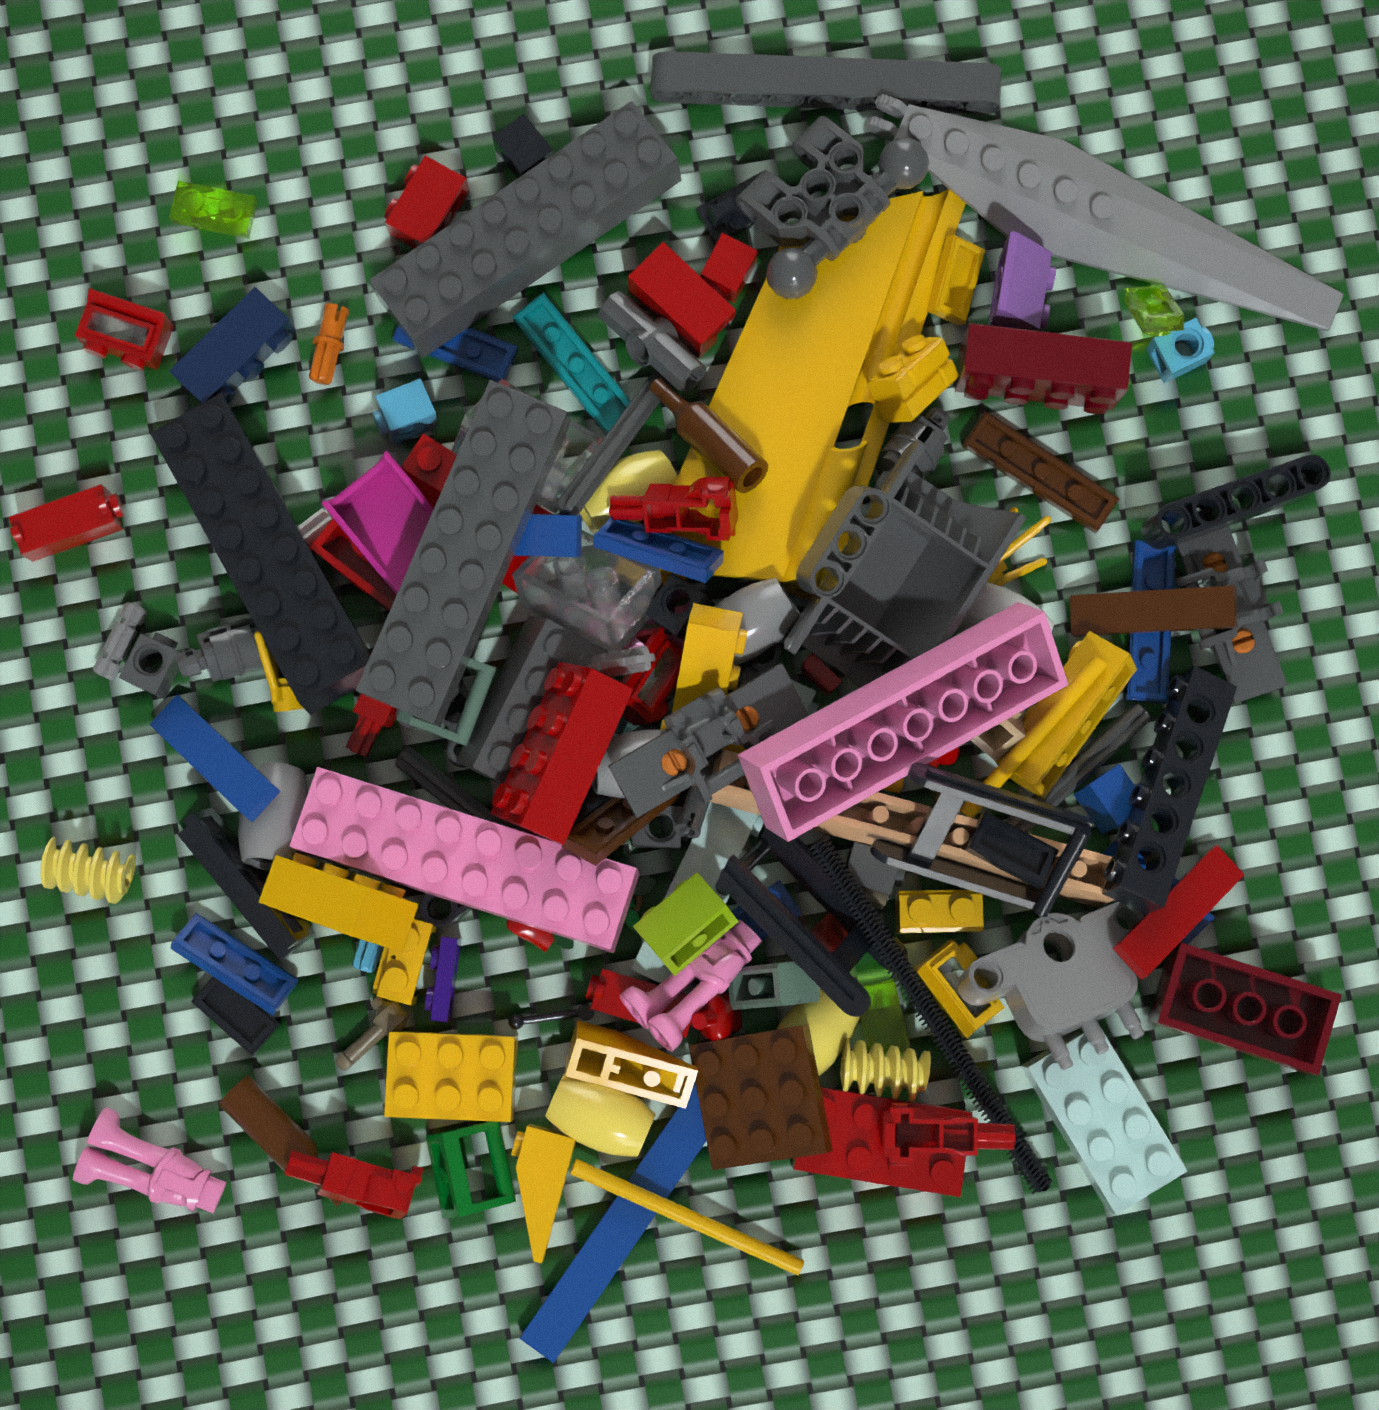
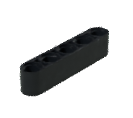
M1314 454L1306 455L1168 503L1145 519L1141 528L1142 537L1150 547L1158 550L1166 549L1302 501L1328 484L1331 476L1330 467L1320 456ZM1301 472L1307 477L1309 484L1304 481ZM1266 484L1272 487L1275 496L1269 492ZM1232 496L1238 499L1241 508L1234 504ZM1197 508L1204 512L1206 521L1200 518ZM1161 520L1169 524L1171 533L1163 528Z

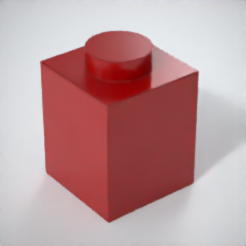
M722 233L700 276L725 300L736 303L757 263L758 250Z

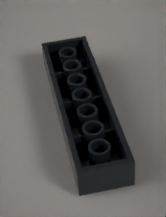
M222 393L150 432L299 704L312 715L356 690L371 653L317 557L309 548L308 541L234 410Z

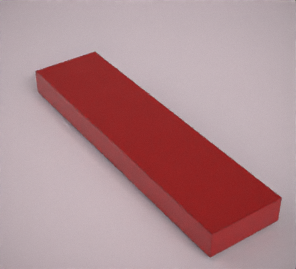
M1216 844L1170 889L1165 907L1144 915L1112 949L1142 980L1164 960L1245 874Z

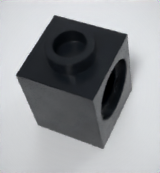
M524 113L492 137L495 151L517 179L554 154L552 147Z
M672 573L644 614L657 625L685 642L693 603L714 607L715 603L705 595L709 588L703 583L688 577L683 580ZM689 597L690 603L688 608L682 613L675 614L677 602L682 598Z

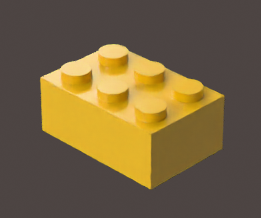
M294 853L292 860L275 855L258 903L343 934L402 952L419 905L403 899L406 890L385 883H381L378 890L380 881L353 872L350 873L347 879L348 870L324 862H320L318 869H316L319 860L298 853Z
M411 1031L389 1032L384 1117L495 1122L513 1121L518 1036Z

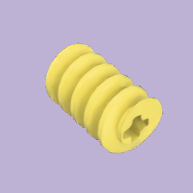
M52 837L42 855L41 883L44 888L48 889L58 886L59 890L65 893H69L74 888L75 894L83 897L90 892L92 899L101 900L106 895L109 903L116 904L130 887L135 871L136 855L130 854L123 865L120 864V852L114 851L109 860L106 861L104 860V848L98 847L94 855L88 857V844L82 843L75 854L72 853V841L66 840L61 849L58 850L56 849V837Z
M846 1038L840 1066L843 1091L847 1092L852 1082L857 1081L859 1093L864 1094L871 1083L874 1084L876 1096L881 1097L886 1086H890L893 1099L897 1100L902 1090L907 1089L909 1102L914 1103L918 1093L925 1092L927 1088L931 1064L930 1051H923L917 1061L914 1049L907 1048L901 1058L898 1046L891 1045L884 1056L881 1043H874L869 1053H867L866 1043L863 1040H858L851 1051L849 1040Z

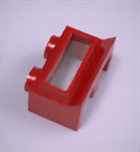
M89 288L87 304L75 337L84 345L83 350L94 356L106 358L108 353L120 357V362L130 368L143 371L144 367L147 366L158 370L174 325L165 313Z
M663 627L638 632L636 638L644 646L648 647L649 653H654L655 661L651 662L650 670L627 674L621 682L633 689L622 716L634 726L651 724L660 720L669 707L665 700L671 690H676L683 650L665 635Z

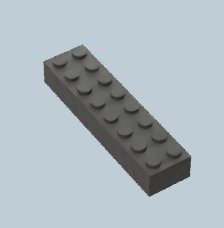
M630 101L369 279V282L380 303L423 359L681 182L678 158L636 105Z
M489 380L355 691L441 727L571 424L567 411Z

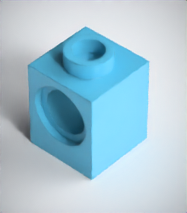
M1197 318L1153 338L1146 348L1163 383L1206 364L1215 353L1213 350L1214 340L1211 333L1205 326L1201 327ZM1175 343H1186L1191 348L1192 356L1180 355L1175 348Z
M421 378L375 396L378 410L372 412L380 434L388 433L393 445L438 428L436 412Z

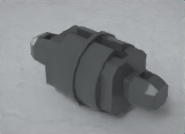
M940 407L932 408L924 417L918 415L912 422H903L895 433L888 437L887 444L879 454L880 463L876 467V471L880 477L875 483L874 488H881L904 449L914 441H920L926 447L911 471L924 480L930 473L934 472L938 461L944 454L945 449L943 445L948 439L945 432H943L949 422L948 413Z
M245 618L229 624L225 622L222 626L196 635L200 649L195 651L193 648L180 653L175 658L181 676L202 674V670L207 669L211 681L215 682L238 675L242 677L245 676V673L262 668L263 665L254 637L255 632L259 630L253 619Z

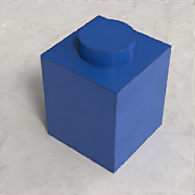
M1118 764L1073 795L1093 820L1100 833L1104 834L1113 828L1119 830L1121 824L1128 819L1132 809V805L1129 804V797L1135 785L1121 765Z

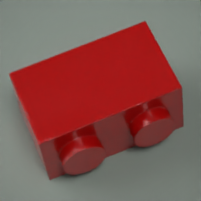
M425 155L419 166L414 164L410 168L404 181L406 188L399 199L394 198L389 203L385 211L384 219L386 220L385 224L389 235L415 249L449 226L470 192L467 178Z

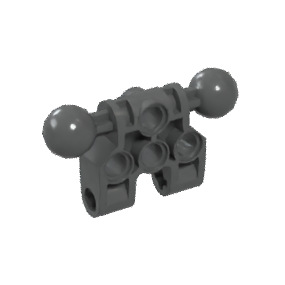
M820 116L791 145L795 155L810 169L803 175L799 185L791 187L770 171L764 170L736 197L737 205L742 212L781 247L802 246L800 249L784 248L774 254L770 260L766 277L768 285L776 295L785 299H800L810 293L817 278L818 271L816 266L824 258L834 261L846 247L861 240L866 234L867 228L890 206L888 195L895 189H911L923 181L928 172L930 162L928 154L920 142L911 138H896L886 144L879 157V172L871 178L865 173L863 146L831 120ZM845 164L854 165L852 169L842 170L839 168ZM818 191H824L827 193L822 197L811 196L813 193ZM846 215H853L856 217L854 220L849 222H844L840 220V218ZM795 218L799 220L793 225L783 224L787 219Z

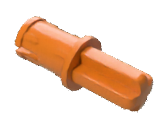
M326 303L324 305L319 334L313 338V344L316 347L309 379L318 384L329 385L332 383L339 351L344 350L345 345L341 341L347 316H349V309L341 306L340 311H337L338 304Z

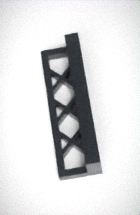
M213 807L193 812L183 820L187 827L178 834L179 838L280 961L288 958L315 933L304 919L258 903L268 874L264 870L251 867L242 862L237 836Z

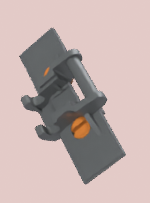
M1202 510L1197 511L1200 518L1206 521L1204 512ZM1229 526L1175 545L1186 574L1185 577L1175 581L1178 589L1199 587V584L1207 585V587L1236 586L1238 628L1223 629L1224 632L1217 634L1215 629L1198 630L1201 641L1198 642L1200 650L1209 647L1213 648L1224 680L1237 686L1233 704L1288 686L1264 623L1284 613L1280 601L1268 603L1260 578L1262 574L1268 572L1265 560L1263 559L1244 567Z
M780 663L728 695L724 694L721 688L716 687L666 716L664 721L667 728L661 731L659 736L608 765V768L636 818L690 786L693 787L699 799L706 804L712 800V794L745 775L741 763L737 759L706 779H703L700 770L709 764L706 759L708 756L731 743L736 746L742 744L743 748L747 750L795 724L809 714L783 664Z

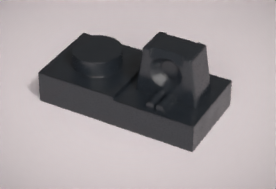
M762 172L696 208L697 216L715 245L722 233L733 237L754 225L737 205L736 197Z

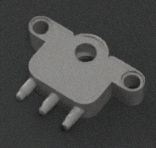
M1116 902L1086 914L1078 921L1069 915L1051 913L1047 917L1041 916L1020 935L1015 944L974 961L958 980L957 989L959 995L965 1002L975 1006L984 1005L1004 997L1018 1027L1024 1035L1035 1041L1046 1042L1054 1060L1058 1062L1062 1070L1073 1066V1061L1069 1056L1070 1052L1062 1036L1082 1028L1096 1053L1099 1055L1109 1050V1046L1105 1041L1106 1037L1098 1020L1108 1017L1116 1011L1131 1037L1138 1039L1144 1035V1030L1130 1002L1137 991L1138 980L1136 974L1112 948L1145 914L1120 902ZM1117 917L1126 921L1129 930L1120 926ZM1043 943H1049L1057 947L1061 953L1062 962L1051 959L1046 954ZM975 974L985 978L989 986L988 989L977 985L974 979Z

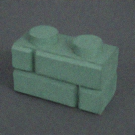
M794 961L742 967L728 987L730 1005L733 1010L819 1002L820 998L819 986Z

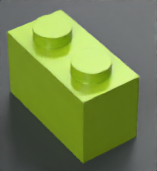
M696 872L689 879L680 882L675 887L673 893L660 904L648 909L643 914L641 920L633 927L670 972L676 976L739 921L723 900Z

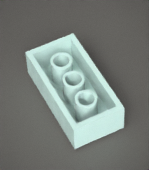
M1080 1029L1064 1039L1070 1052L1069 1056L1073 1061L1072 1067L1062 1070L1058 1062L1054 1060L1049 1049L1020 1067L1106 1210L1117 1215L1186 1173L1187 1169L1107 1037L1105 1041L1109 1046V1050L1099 1055L1094 1047L1090 1045L1083 1029Z

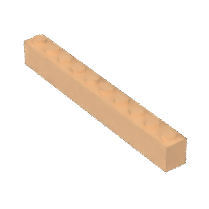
M724 750L715 761L712 774L739 759L738 753ZM745 775L712 794L710 802L761 815ZM876 792L812 828V830L872 846L874 840L883 839L911 847L930 806ZM957 814L936 856L1025 883L965 851V847L978 820ZM1032 835L1059 850L1046 878V883L1066 844ZM1083 849L1058 897L1097 908L1113 901L1114 899L1102 894L1106 880L1103 878L1104 870L1112 857Z

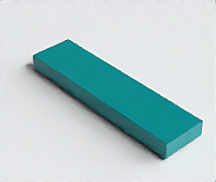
M542 293L513 315V321L606 436L631 401L547 296Z

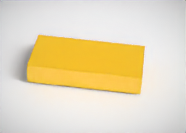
M956 235L946 237L927 312L957 326L966 324L985 249Z

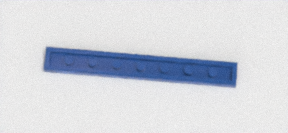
M696 1082L693 1085L686 1109L678 1107L628 1182L667 1199L707 1140ZM617 1196L519 1339L554 1363L657 1213Z

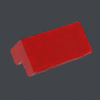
M664 242L628 276V293L655 318L664 317L669 320L675 327L679 340L699 359L717 342V334L735 317L736 309Z

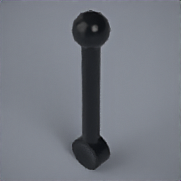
M584 1003L574 1010L523 1017L515 1013L509 1017L508 1024L510 1028L518 1030L526 1024L576 1017L587 1021L593 1017L594 1010L590 1009V1004Z

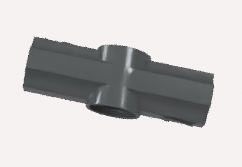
M620 291L610 295L604 305L600 307L599 318L625 341L627 352L637 365L641 367L651 365L676 389L683 391L685 394L693 390L704 377L707 367L679 343L678 333L669 320L664 317H658L654 320L628 295Z

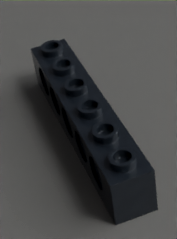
M1196 666L1180 675L1176 674L1169 682L1166 689V696L1169 697L1166 708L1160 713L1154 724V732L1157 734L1153 746L1146 751L1142 759L1141 767L1144 769L1141 781L1134 787L1129 797V804L1132 805L1128 819L1121 824L1117 832L1116 841L1119 842L1116 854L1109 860L1104 870L1103 878L1106 880L1102 892L1103 895L1145 915L1165 907L1237 686ZM1187 709L1193 713L1195 722L1189 717ZM1175 744L1181 749L1183 758L1176 752ZM1163 780L1169 785L1171 795L1165 791ZM1150 817L1156 820L1158 832L1152 827ZM1138 853L1145 859L1146 869L1139 864Z

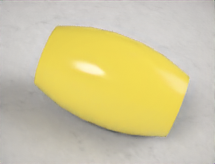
M661 450L646 451L621 458L616 462L584 506L580 515H582V519L589 530L595 534L610 518L609 508L612 495L644 496L650 484L674 485L677 474L671 462ZM630 520V521L639 523V522H641V521H643V520Z
M820 988L819 1002L795 1004L776 1029L809 1024L818 1075L820 1076L843 1052L846 1038L850 1041L860 1016L853 1017L844 1013Z
M564 1073L545 1117L562 1133L589 1148L611 1155L638 1157L656 1114L633 1094L566 1077Z

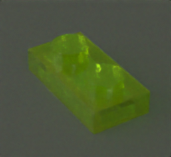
M178 181L169 219L174 224L249 239L258 200L253 195Z
M1164 284L1125 288V305L1143 334L1161 337L1170 334L1171 331L1184 330V314Z
M894 979L863 986L871 998L869 1009L864 1015L860 1016L868 1053L874 1043H881L884 1056L889 1047L893 1045L898 1046L902 1058L906 1049L910 1048L896 984L893 982Z

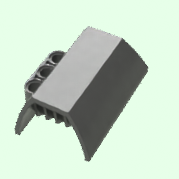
M914 441L904 449L880 489L854 486L844 493L796 572V579L800 588L805 592L813 594V596L786 637L784 649L792 654H796L802 645L846 675L859 688L952 638L1026 520V517L1021 513L996 510L955 500L912 472L913 466L926 447L920 441ZM869 496L872 504L863 516L860 505L862 500ZM846 531L849 535V541L842 552H840L838 539ZM825 567L827 576L820 587H817L815 583L816 573Z

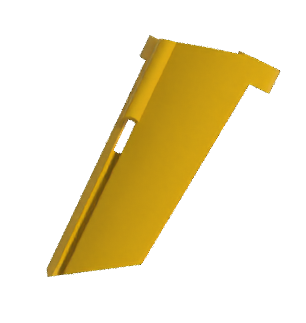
M947 189L933 196H923V191L890 198V206L867 228L866 234L861 240L846 247L834 261L824 258L816 266L818 271L816 282L810 293L800 299H785L776 295L768 285L766 277L709 408L767 461L768 471L761 483L751 491L739 493L735 489L738 520L735 525L736 534L731 536L729 541H707L706 535L695 531L670 532L671 534L724 551L723 563L712 576L761 581L777 578L787 593L803 599L812 598L813 594L803 591L798 585L796 579L797 569L844 493L854 486L868 487L890 422L887 423V421L883 420L876 405L879 402L874 400L867 383L880 371L878 366L881 362L890 357L897 356L903 350L902 343L905 340L921 334L928 314L926 310L946 237L955 235L966 204L951 190ZM846 215L840 218V220L844 222H849L854 220L856 217L853 215ZM780 246L778 252L781 251V250L784 249V248H799V249H800L802 246H789V247H781V246ZM856 403H872L874 406L860 445L848 449L836 448L835 442L847 408ZM690 447L674 485H691L703 477H722L705 459ZM709 499L710 502L707 507H689V509H697L701 514L711 518H719L721 508H715L714 499ZM846 531L838 539L840 552H842L849 541V535ZM619 556L614 572L625 580L637 584L649 583L658 590H661L672 572L623 556ZM825 567L816 573L815 583L817 587H820L827 576ZM675 574L676 576H678L679 578H681V579H683V580L686 579L685 576H682V575H679V574Z

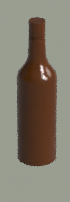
M660 378L652 382L649 388L650 391L673 413L676 430L680 437L722 477H730V481H734L735 489L739 493L749 492L761 483L768 471L767 461L715 412L703 403L685 401Z
M249 1075L235 1085L220 1101L219 1106L284 1172L292 1150L319 1158L317 1145L312 1138ZM328 1198L336 1207L343 1202Z

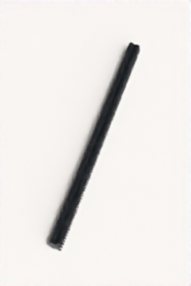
M827 836L810 844L811 848L808 852L814 850L811 856L815 854L817 856L813 860L819 859L816 863L817 865L822 863L819 869L825 867L822 874L828 872L825 878L831 876L828 883L834 881L830 886L836 885L837 887L833 890H840L836 895L842 893L839 900L845 898L842 904L848 902L845 909L851 907L848 913L853 911L854 913L851 917L857 916L853 920L854 922L859 920L856 926L862 924L859 930L865 928L862 935L868 933L865 939L869 937L871 939L867 943L874 942L870 946L871 948L876 946L873 952L879 950L880 952L876 956L882 954L879 961L885 959L882 965L886 963L888 965L884 969L891 968L887 972L888 974L893 972L890 978L896 976L897 978L893 982L899 980L896 987L902 985L899 991L903 989L905 991L901 995L908 994L904 998L905 1000L910 998L907 1004L913 1002L914 1004L910 1008L916 1006L913 1013L919 1011L916 1017L920 1015L922 1017L918 1021L925 1020L921 1025L927 1024L924 1030L930 1028V1031L927 1033H933L930 1039L936 1037L933 1043L937 1041L939 1043L935 1047L942 1046L938 1051L944 1050L941 1056L947 1054L944 1060L950 1059L947 1065L953 1063L950 1069L954 1067L956 1069L952 1073L959 1072L955 1077L961 1076L958 1082L964 1080L961 1086L967 1085L964 1091L970 1089L967 1095L973 1094L969 1099L975 1097V1100L972 1102L973 1104L978 1102L975 1108L981 1106L978 1112L984 1111L981 1117L987 1115L983 1120L989 1119L987 1123L1015 1125L1016 1142H1014V1150H1009L1006 1155L1012 1153L1009 1160L1015 1158L1012 1164L1017 1162L1018 1164L1015 1168L1020 1167L1017 1172L1023 1171L1020 1177L1026 1175L1023 1181L1029 1179L1026 1186L1031 1184L1028 1189L1034 1188L1031 1192L1032 1194L1041 1191L1045 1192L1051 1187L1050 1184L1053 1180L1046 1174L1047 1171L1041 1165V1162L1038 1161L1039 1159L1030 1148V1145L1026 1144L1025 1137L1018 1131L1019 1128L1016 1127L1013 1119L1010 1118L1011 1116L1007 1114L1008 1111L1004 1109L1005 1107L1001 1105L1002 1102L998 1101L999 1098L996 1096V1093L990 1088L991 1085L988 1081L984 1079L985 1076L981 1075L982 1072L976 1066L977 1064L973 1062L974 1059L971 1058L968 1050L964 1049L965 1046L962 1045V1041L959 1040L960 1038L956 1036L957 1033L953 1032L954 1029L951 1027V1024L947 1023V1019H944L946 1016L939 1010L940 1007L936 1006L937 1003L933 997H930L931 994L927 993L929 990L922 984L923 981L919 980L920 977L916 971H913L914 968L910 967L912 964L905 958L906 955L902 954L903 951L899 945H896L897 942L893 941L895 938L888 932L889 929L885 928L886 925L882 923L883 920L879 919V915H876L878 912L871 906L872 903L867 902L869 899L865 897V893H862L863 889H859L861 886L857 884L858 882L853 880L855 877L850 876L852 873L848 871V867H845L846 863H842L844 860L839 858L840 854H836L838 851L834 849L835 846L831 845V841H827L829 839Z

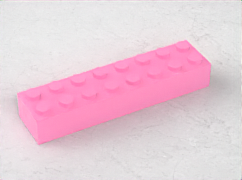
M1017 602L738 754L765 827L789 842L907 776L913 763L928 764L1067 686L1066 675L1045 611Z
M320 767L316 769L289 846L306 855L612 953L615 951L640 874L635 867L607 858L595 866L562 848V844Z

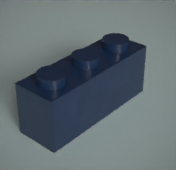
M254 287L169 372L200 404L220 393L230 403L236 395L235 390L245 380L251 381L257 377L264 368L263 362L274 352L279 353L283 351L292 341V334L296 330L289 318Z

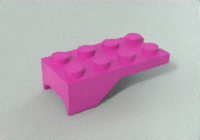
M386 451L379 462L340 494L330 500H324L321 504L397 595L434 509L412 480Z

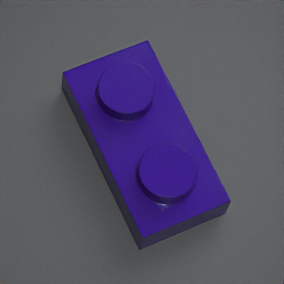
M441 937L440 945H433L430 969L437 970L435 986H428L425 1000V1011H431L430 1020L451 1022L462 939Z

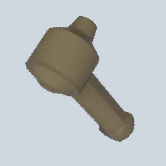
M376 997L370 1002L374 1009V1024L336 1058V1064L341 1070L347 1071L385 1035L389 1036V1032L401 1031L406 1026L410 1015L398 1002L386 1001L381 997Z

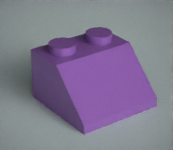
M1010 231L999 256L988 325L1039 331L1040 328L1046 329L1050 305L1044 304L1046 290L1052 291L1056 267L1050 266L1051 251L1018 232Z

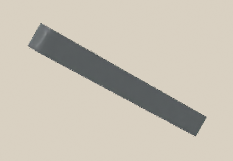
M673 51L659 52L652 57L650 96L652 99L664 103L881 111L876 108L875 101L878 96L884 94L901 100L907 107L910 104L945 113L991 114L1001 109V67L991 63Z

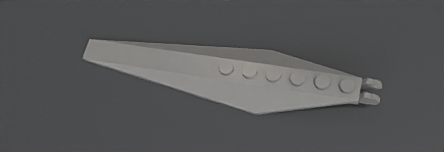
M884 94L877 97L875 101L876 108L902 121L899 128H897L893 123L873 116L868 118L866 122L867 130L889 141H893L896 138H911L920 142L928 154L930 162L928 172L1006 238H1008L1010 231L1018 232L1051 251L1052 257L1324 331L1330 330L1344 295L1343 293L1072 144L1053 137L909 104L907 107L901 100Z

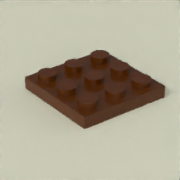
M809 1024L689 1045L692 1065L698 1067L695 1081L712 1170L824 1154L833 1151Z

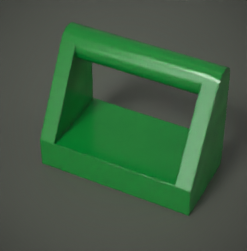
M487 1121L426 1136L442 1218L462 1217L516 1202L500 1122ZM485 1132L498 1196L472 1202L459 1138Z

